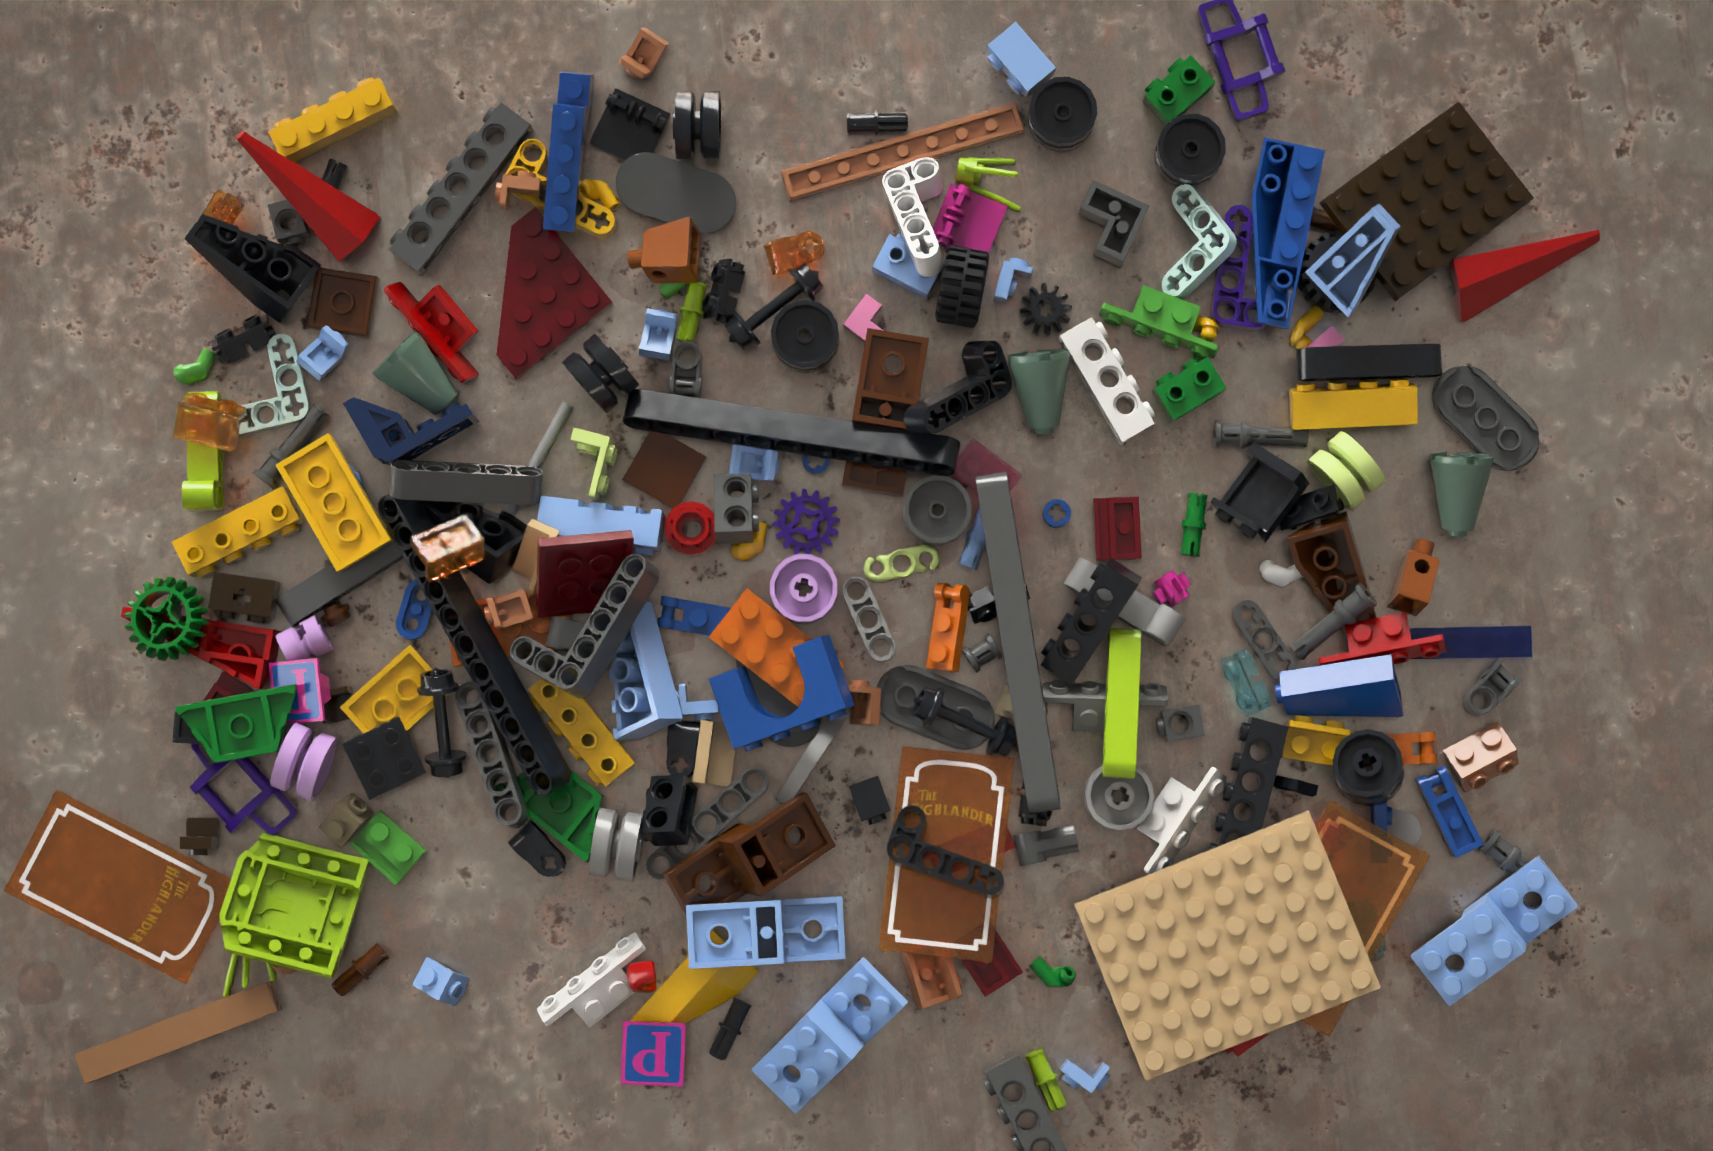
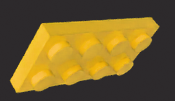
M327 433L276 464L278 471L337 572H342L393 541L332 434Z

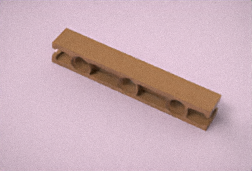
M269 981L76 1053L74 1056L84 1084L276 1013L281 1011L282 1008L274 985Z

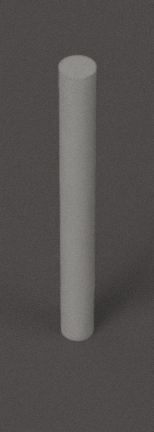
M562 402L527 466L541 467L573 409L571 405ZM506 504L503 510L514 515L519 505Z

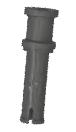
M314 403L307 415L278 449L276 447L271 449L269 452L270 457L259 470L255 469L252 473L275 490L277 487L276 482L281 478L276 464L301 450L330 415Z
M1220 420L1214 421V448H1219L1220 445H1238L1240 449H1245L1254 442L1258 445L1308 446V429L1293 430L1292 427L1250 426V423L1246 421H1241L1240 424L1221 423ZM1265 435H1281L1289 437H1265Z
M1361 583L1355 586L1356 590L1346 599L1335 602V610L1298 640L1291 643L1290 646L1294 652L1305 644V647L1296 654L1300 659L1304 660L1306 656L1345 624L1351 625L1357 622V617L1367 608H1374L1377 605L1374 596Z
M1497 829L1493 830L1483 841L1484 845L1478 849L1482 854L1487 853L1498 862L1501 870H1510L1512 873H1515L1529 863V861L1521 856V849L1518 846H1511L1500 837V832ZM1495 846H1497L1498 848H1500V849L1504 852V854H1502L1500 851H1498V850L1495 848Z

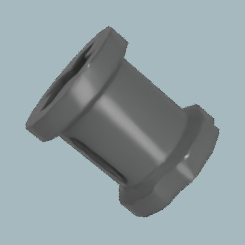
M989 633L984 636L985 639L970 649L967 647L962 649L976 673L980 671L981 666L994 658L1000 659L1003 657Z

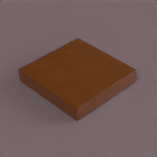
M319 268L315 273L307 328L321 331L324 326H328L340 334L369 338L379 278L372 275Z
M650 431L622 480L673 509L681 504L707 457L668 434Z

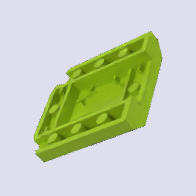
M262 833L258 837L259 840L248 851L245 850L238 857L219 914L225 952L333 979L338 969L363 891L369 860Z

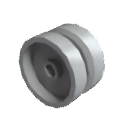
M1103 765L1094 770L1086 780L1083 791L1084 807L1090 818L1101 827L1112 830L1131 829L1142 823L1151 812L1154 801L1153 784L1147 774L1137 766L1135 779L1103 777ZM1120 790L1123 793L1122 801L1115 802V797H1112V793Z
M599 808L592 839L589 875L606 877L610 873L613 859H616V878L634 881L643 847L644 835L641 833L640 826L644 814L627 812L623 817L621 829L618 830L619 815L617 811Z

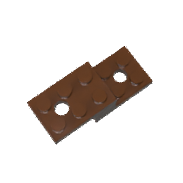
M867 328L852 422L907 430L904 424V415L910 406L919 402L929 338ZM890 356H896L902 361V368L896 373H890L884 367L885 360ZM846 461L842 486L903 496L907 471L886 467L875 469L871 465Z
M801 792L754 825L735 824L662 874L686 915V905L733 903L745 894L762 897L836 845L807 793ZM797 827L800 831V839L796 844L792 845L788 839V834L792 828ZM708 875L711 880L710 888L706 892H701L698 886L699 880L702 876Z

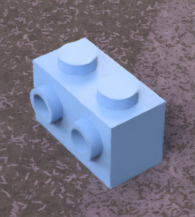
M1014 22L987 45V53L989 55L986 58L996 71L1002 69L1008 76L1006 80L1008 85L1016 94L1021 92L1027 98L1042 83L1055 74L1056 67L1017 22Z
M889 234L872 266V272L925 299H928L941 274L940 272L932 277L920 275L901 234H897L896 237Z

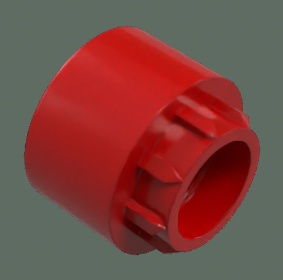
M694 501L684 502L674 507L665 521V535L672 548L679 554L687 557H698L708 553L716 544L714 513L704 504ZM690 521H695L701 526L700 533L692 538L685 536L683 532L684 526Z

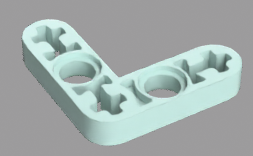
M1188 184L1180 185L1175 189L1172 195V204L1199 241L1166 273L1162 280L1163 292L1179 299L1187 298L1232 254L1237 244L1234 233L1203 193ZM1187 194L1190 195L1188 198H1189V200L1191 201V203H1192L1193 205L1197 206V207H1195L1194 209H1193V207H1191V206L1185 204V203H1186V198H1185V196H1186ZM1208 213L1210 221L1206 227L1200 229L1198 220L1202 214ZM1214 232L1215 234L1223 237V246L1221 248L1218 247L1219 241L1217 240V238L1211 235ZM1202 255L1205 259L1204 266L1201 270L1195 272L1193 268L1194 260ZM1177 279L1180 280L1178 283L1180 286L1179 290H1175L1176 284L1174 282Z
M277 334L269 340L267 345L278 397L226 410L221 417V426L229 435L239 437L299 423L310 411L311 405L303 369L296 362L299 355L298 347L290 336ZM280 341L290 345V348L285 353L288 361L294 359V364L277 366V363H284L282 355L279 352H275V348L279 347ZM294 370L297 373L298 379L293 386L287 387L282 384L281 376L284 371ZM301 389V394L295 393V397L299 404H304V408L300 409V415L296 416L293 412H288V408L293 406L290 395L284 397V392L294 393ZM263 407H271L274 411L273 420L266 424L261 423L258 420L259 410ZM251 410V418L255 424L254 427H251L249 421L240 423L238 430L228 426V422L233 420L232 415L236 414L241 419L248 418L247 411Z

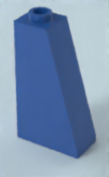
M1391 654L1279 672L1280 685H1275L1278 704H1284L1287 715L1404 716L1401 690Z

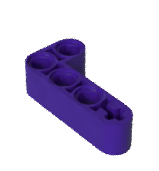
M1235 205L1227 211L1223 220L1232 232L1235 230V222L1232 221L1235 215H1239L1240 221L1244 222L1238 230V235H1235L1236 246L1241 250V257H1228L1216 268L1210 318L1215 320L1221 328L1258 332L1263 330L1266 325L1253 323L1248 317L1249 310L1257 309L1256 300L1243 298L1253 224L1252 213L1246 206ZM1220 236V242H1219V247H1220V248L1223 246V243H1222L1223 237H1221V236ZM1232 275L1235 277L1237 287L1228 289L1223 286L1222 276ZM1218 306H1229L1233 311V317L1230 319L1221 318L1217 312Z

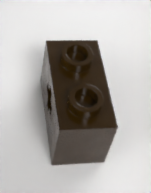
M214 572L208 609L217 611L216 617L235 619V614L247 615V621L265 624L266 618L275 619L276 599L279 597L281 583L275 580ZM246 594L251 596L250 602L242 604L237 601L238 595L243 596Z

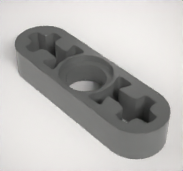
M1250 600L1238 603L1232 611V619L1268 674L1273 679L1280 680L1279 672L1276 673L1274 671V667L1277 665L1274 658L1270 657L1267 661L1264 655L1273 652L1277 646L1281 649V652L1276 653L1279 660H1287L1289 662L1286 670H1295L1296 661L1258 604ZM1243 606L1247 610L1250 608L1254 610L1255 613L1251 617L1255 624H1258L1260 620L1264 624V626L1255 629L1251 635L1246 630L1252 627L1249 621H1241L1239 619V616L1242 614L1240 608ZM1265 631L1272 636L1273 643L1269 649H1261L1256 645L1255 638L1259 632Z

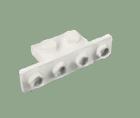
M1211 767L1195 792L1171 777L1153 803L1151 812L1137 827L1141 833L1160 844L1144 867V871L1147 874L1172 865L1173 859L1179 850L1187 845L1191 832L1205 818L1207 808L1213 799L1218 797L1224 789L1227 777L1218 769Z
M634 932L629 937L622 938L615 948L606 955L595 959L588 969L580 975L571 978L566 986L555 995L547 997L541 1006L537 1008L546 1026L551 1025L573 1008L588 1027L591 1028L635 992L629 988L627 972L623 967L645 951L646 948L640 937Z

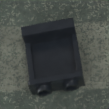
M1254 442L1247 451L1251 461L1221 501L1214 497L1210 503L1217 510L1215 516L1228 525L1234 522L1240 526L1238 530L1249 539L1253 540L1257 537L1266 543L1310 483L1300 470Z

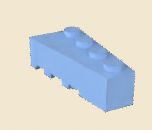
M541 496L537 521L559 530V536L632 530L634 554L653 556V551L661 552L666 515L660 509H651V513H648L644 509L624 505L619 509L607 503L590 502V504H584V501Z
M652 602L645 603L612 658L609 680L614 682L615 700H611L612 713H616L617 728L613 729L614 740H640L683 719Z

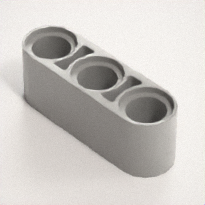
M849 578L843 585L842 594L865 648L872 660L879 663L888 662L895 654V642L872 590L863 578ZM855 583L861 584L865 588V595L859 600L851 599L847 594L850 585ZM868 611L875 613L878 618L876 626L873 628L863 627L860 623V617L863 613ZM878 640H885L889 643L891 650L888 655L879 657L873 652V644Z

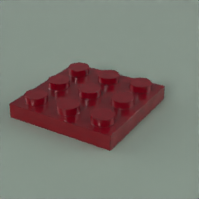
M632 530L538 538L537 617L592 613L623 560L633 554L634 537Z

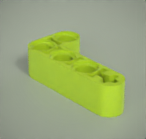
M219 391L187 392L186 394L187 481L182 483V504L184 509L190 512L222 511L224 508L222 400Z

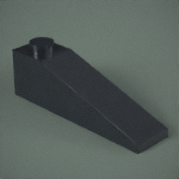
M204 214L200 216L184 238L254 306L279 323L321 266V264L295 246L287 243L285 245L267 240L268 237L257 234V236L239 230L238 226Z
M420 500L442 541L465 568L488 584H491L510 570L516 561L527 527L525 523L501 510L500 514L485 509L483 508L484 503Z

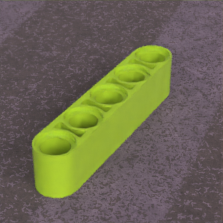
M1109 629L1103 777L1135 779L1141 629Z

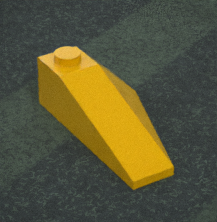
M715 929L710 932V939L713 943L720 945L727 941ZM687 957L630 1021L688 1023L737 996L760 971L753 965L689 969V957Z

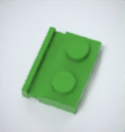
M381 810L371 818L349 843L394 885H397L427 852Z

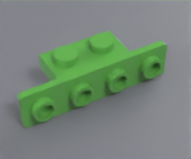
M1144 285L1140 291L1133 313L1107 303H1103L1099 312V316L1103 317L1104 321L1112 326L1120 327L1121 324L1133 328L1132 331L1139 336L1148 338L1151 335L1162 339L1161 342L1164 345L1172 348H1179L1181 346L1189 349L1192 355L1198 356L1201 359L1206 357L1214 358L1220 347L1217 344L1191 335L1201 306Z

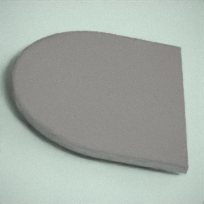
M1392 808V825L1387 826V838H1392L1393 846L1399 849H1407L1414 846L1419 841L1422 833L1419 820L1411 813Z

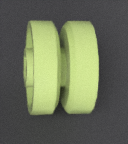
M1340 431L1328 442L1330 453L1319 450L1307 463L1324 487L1332 484L1335 485L1337 499L1341 498L1344 506L1353 511L1365 500L1363 489L1374 492L1386 482V478L1380 467L1364 448L1348 434Z

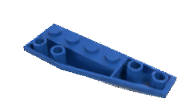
M1266 137L1263 140L1252 193L1257 323L1288 329L1325 150Z

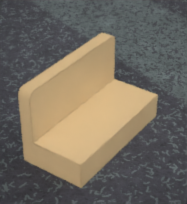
M531 519L526 527L512 570L531 579L527 594L531 596L535 593L537 584L538 538L558 537L560 533L559 530L534 519Z
M701 720L692 782L728 787L732 783L736 749L732 747L725 724Z

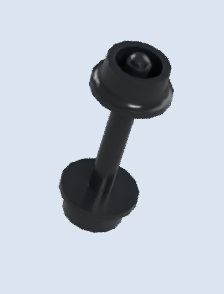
M806 263L801 264L795 269L790 267L787 271L795 282L746 321L734 311L732 319L724 325L730 334L729 342L737 343L742 350L747 349L753 344L758 346L760 341L753 330L802 292L809 300H816V294L824 288L818 279L819 271L811 270Z
M435 667L433 670L421 673V685L417 688V694L433 696L439 750L438 752L426 755L425 762L430 765L432 776L449 778L463 772V760L467 757L465 751L451 750L445 694L459 690V684L454 682L451 670Z
M924 687L918 697L914 698L915 704L912 716L920 719L925 727H929L936 716L988 738L986 754L990 756L999 754L1006 757L1012 748L1017 745L1015 726L1011 725L1008 722V718L1004 716L999 719L994 728L942 705L944 689L941 688L933 690Z

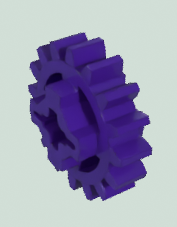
M803 489L802 496L800 497L791 492L792 500L790 502L784 499L780 501L784 507L783 511H774V514L780 517V521L773 522V527L781 528V531L775 535L776 538L786 539L783 544L784 549L789 548L791 545L794 546V555L799 554L801 549H804L806 554H811V549L814 548L819 554L823 553L821 545L825 543L831 547L833 543L829 536H838L839 533L833 528V525L839 524L840 518L832 517V514L837 511V507L828 508L827 504L830 498L827 496L822 500L818 499L819 491L815 490L812 496H808L807 490ZM803 503H813L821 509L813 511L805 508ZM793 508L796 513L794 520L786 526V517ZM806 515L808 519H815L811 523V530H807L805 527H798L802 516ZM827 520L826 531L820 538L817 532L819 525ZM798 534L805 536L810 543L798 542L792 536L794 537Z

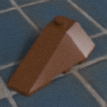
M1347 511L1339 515L1317 519L1287 536L1296 569L1301 576H1304L1312 587V591L1320 598L1330 613L1335 610V602L1346 599L1356 590L1355 586L1361 583L1369 590ZM1367 608L1357 617V621L1377 618L1375 608ZM1344 625V626H1343L1342 628H1340V629L1342 630V632H1343V633L1345 634V636H1346V630H1345V625Z

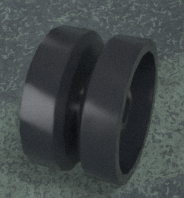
M1068 76L1054 77L1042 83L1034 92L1028 111V126L1034 139L1044 148L1056 152L1071 151L1081 146L1091 135L1097 117L1096 99L1091 89L1083 82ZM1061 110L1067 112L1066 117H1060L1058 115L1060 114Z
M676 91L675 111H673V140H675L676 159L692 160L696 153V140H700V150L704 160H720V91H704L701 96L700 111H696V97L692 91Z
M1183 114L1172 119L1162 130L1155 148V164L1161 176L1170 184L1178 187L1188 184L1197 188L1209 182L1218 172L1226 153L1225 137L1220 127L1210 118L1200 114ZM1189 147L1190 151H1195L1196 153L1189 154L1186 152L1185 148Z
M811 300L794 301L783 307L774 318L771 328L773 350L779 361L790 370L801 373L816 372L827 366L836 355L839 345L838 323L832 312L821 303ZM804 331L807 334L810 332L811 337L808 340H802L799 333Z
M593 334L583 343L584 351L592 360L590 364L579 353L575 352L569 355L562 363L607 414L618 404L617 396L609 388L611 384L622 394L629 395L639 386V383L627 370L629 369L617 353L611 347L608 348L596 334Z
M1370 729L1355 731L1343 738L1335 750L1333 769L1337 785L1344 796L1355 804L1368 807L1382 805L1394 798L1402 787L1405 773L1401 751L1394 740L1383 732ZM1371 765L1373 770L1367 772L1365 767Z

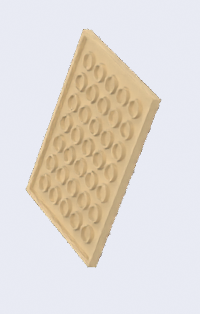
M1309 811L1074 904L1145 1081L1381 988Z

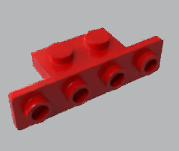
M402 282L390 284L384 289L392 306L403 313L408 319L410 327L414 331L416 330L428 343L431 352L440 357L446 364L452 377L464 383L478 375V372L460 350L479 330L441 285L434 286L420 302L416 300Z
M1402 612L1357 621L1351 625L1345 624L1349 652L1319 658L1320 665H1327L1391 654L1394 664H1402L1411 658L1421 656L1423 658H1433L1442 652H1446L1447 649L1442 634L1412 640L1407 613Z

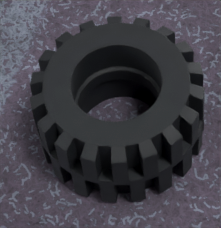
M1335 231L1333 234L1327 232L1311 242L1304 251L1299 275L1300 284L1298 287L1300 292H1305L1306 296L1304 298L1307 302L1311 300L1315 303L1314 306L1320 309L1325 308L1326 312L1333 313L1335 310H1339V313L1342 311L1305 272L1343 236L1341 231ZM1376 276L1373 277L1361 302L1364 301L1376 285L1374 284L1377 279Z
M953 245L948 248L935 312L937 322L969 328L976 326L989 264L987 251Z

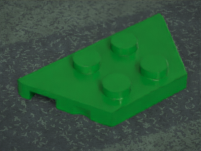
M287 685L175 706L178 715L190 727L196 739L204 746L214 763L279 752L296 696L297 685Z
M571 769V780L568 785L544 796L537 794L532 789L524 773H520L517 779L528 808V817L584 862L588 863L590 861L599 808H602L604 795ZM508 781L496 785V790L498 792L505 790Z

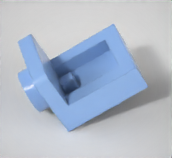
M664 309L646 310L639 356L666 361L670 360L676 334V313H671Z
M324 326L320 331L319 337L298 355L296 362L320 381L344 359L349 345L339 332Z
M733 445L729 474H751L754 480L773 481L780 466L779 458H777L778 451Z
M679 684V691H676L682 716L694 715V721L713 720V714L719 713L716 700L688 702L687 685Z
M426 957L412 985L438 1001L456 1006L459 999L464 995L469 978L452 971L434 959Z
M1067 1058L1059 1068L1065 1073L1062 1077L1065 1082L1076 1090L1081 1085L1091 1093L1095 1088L1100 1091L1110 1078V1075L1107 1073L1110 1067L1104 1062L1092 1077Z

